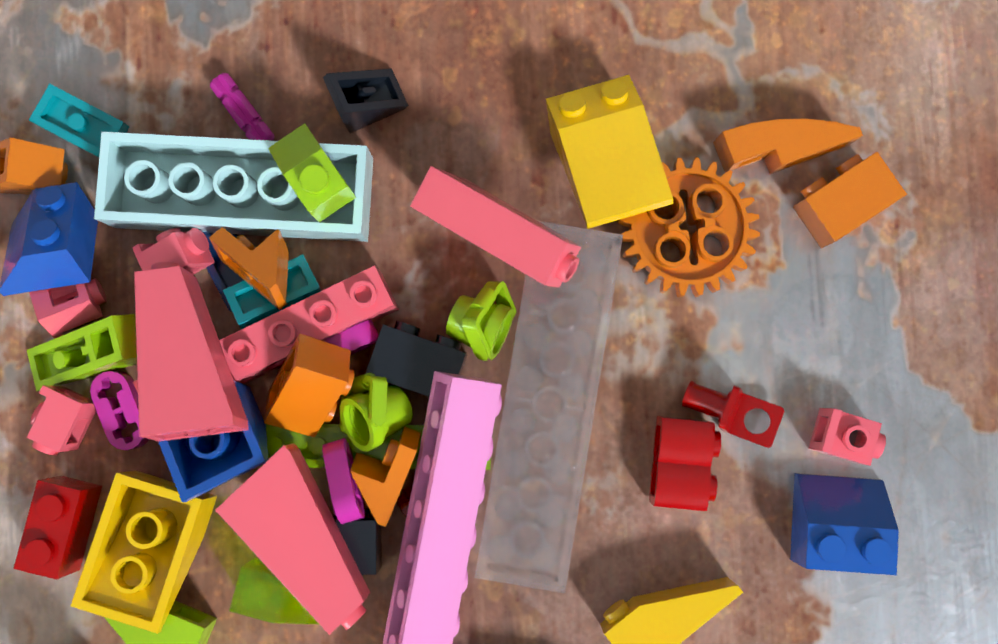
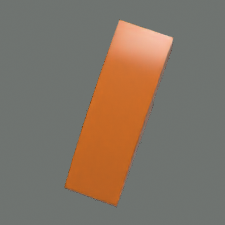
M776 119L749 123L722 131L713 144L724 172L733 171L764 159L769 173L773 174L848 147L861 138L863 134L860 127L834 121Z

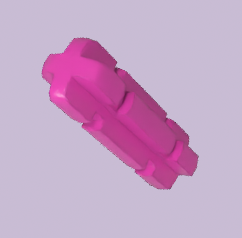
M222 73L210 82V88L222 101L223 106L241 130L246 132L245 135L248 139L274 140L272 131L262 121L260 115L241 90H239V87L229 74Z

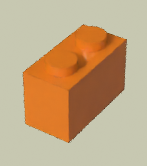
M878 152L864 160L859 154H856L835 168L840 176L827 183L824 177H821L800 191L805 199L794 205L793 208L820 248L838 241L907 195Z
M299 334L269 389L264 423L315 438L323 423H330L333 419L340 395L346 396L352 387L355 372L349 369L351 350Z

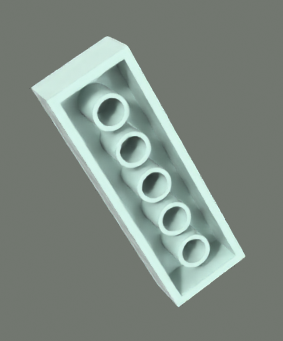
M101 132L94 219L111 227L124 229L167 231L173 228H180L182 232H187L192 228H197L202 232L215 233L223 227L231 234L270 236L278 229L283 237L368 242L374 158L367 146L319 143L356 196L355 199L319 223L307 211L268 150L270 146L278 141Z

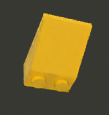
M629 75L546 98L550 134L587 229L673 204V196L643 103Z
M136 470L116 473L70 606L156 634L160 633L204 538L217 496L206 492L185 503L181 501L174 482Z

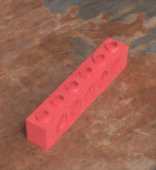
M374 265L219 340L233 380L247 384L282 367L299 334L324 341L367 320L375 322L399 310L382 272ZM136 380L133 384L138 393V380Z

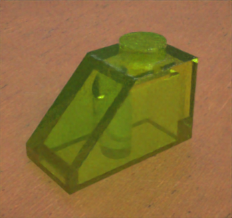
M254 558L241 567L229 609L230 612L270 623L319 624L260 559Z

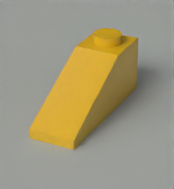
M724 577L634 596L627 602L621 599L603 614L605 620L600 623V626L611 644H680L741 595L743 591L731 579Z

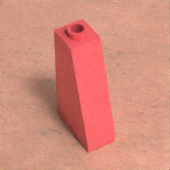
M430 166L410 207L545 286L560 288L562 282L566 283L572 278L579 264V258H577L581 249L579 245L469 180Z
M173 262L155 263L151 266L150 270L135 271L139 437L155 441H167L249 430L243 405L197 278L179 264Z
M294 443L282 446L215 511L329 635L340 624L345 630H348L367 611L362 603L366 600L370 591L300 449Z

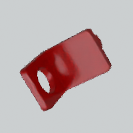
M690 381L682 401V407H688L717 418L719 428L723 432L766 448L772 447L785 412L781 406L744 394L742 389L735 385L727 395ZM762 409L767 412L770 417V426L765 432L755 434L747 430L744 419L750 410Z

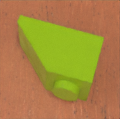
M305 123L268 148L285 179L307 211L319 223L356 198Z

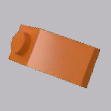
M11 137L0 141V193L30 195L33 189L65 184L68 176V165L66 162H63L65 149Z

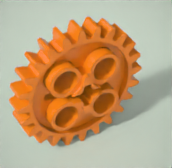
M680 157L674 162L673 171H670L669 167L662 162L673 196V204H671L673 218L662 219L656 215L654 210H650L618 220L619 224L629 227L628 231L623 232L618 237V241L631 242V247L624 252L623 257H637L639 261L634 265L632 272L635 273L645 268L648 271L644 282L646 285L653 282L656 278L661 280L660 293H665L671 285H675L676 295L681 298L685 295L688 286H690L694 296L700 297L703 295L704 284L714 293L720 290L719 278L727 284L736 280L731 268L740 272L747 269V264L740 256H752L756 253V250L746 243L760 236V232L749 228V224L760 218L759 214L747 213L746 208L755 201L754 197L741 199L739 193L746 184L742 182L732 187L728 183L732 176L731 170L725 172L721 177L716 175L717 162L713 161L706 170H701L700 159L696 157L690 167L686 168ZM680 191L686 192L687 195L686 210L679 195ZM698 195L711 197L715 204L714 213L701 211L697 205ZM686 218L688 225L696 226L697 229L690 236L688 230H680L679 227ZM705 236H713L720 241L722 246L720 256L708 254L703 245ZM663 242L674 243L679 248L680 258L677 262H669L662 257L660 246ZM690 243L694 256L697 259L696 265L690 263Z

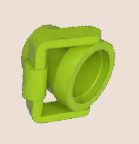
M488 281L476 298L466 295L460 296L453 306L447 321L446 334L472 348L474 355L482 361L495 359L505 342L512 320L517 312L506 283L504 281Z
M372 373L357 376L353 380L349 393L346 396L341 395L339 408L340 429L348 435L352 443L361 451L368 452L380 446L385 439L412 421V407L407 395L397 385H387L385 377L375 376Z

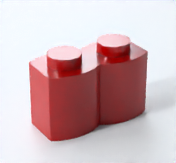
M657 416L649 502L653 506L707 511L709 501H715L717 495V476L711 475V464L713 457L718 458L720 455L721 433L720 431H715L714 422Z

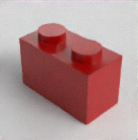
M65 476L37 480L13 569L56 580L79 571L102 485Z

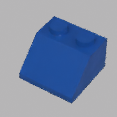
M77 182L33 189L11 225L0 281V293L2 296L89 283L91 281L98 221L94 219L95 210Z
M234 380L248 420L249 430L158 441L182 502L186 503L268 461L266 424L249 386Z
M794 473L790 560L805 569L897 576L899 529L884 481L880 479Z

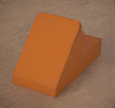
M223 227L209 237L215 251L224 264L279 310L286 305L289 253L280 230H275L256 248L243 235L240 234L235 238Z
M405 426L399 441L390 439L382 461L357 453L350 469L351 475L377 524L385 527L416 455L421 432Z

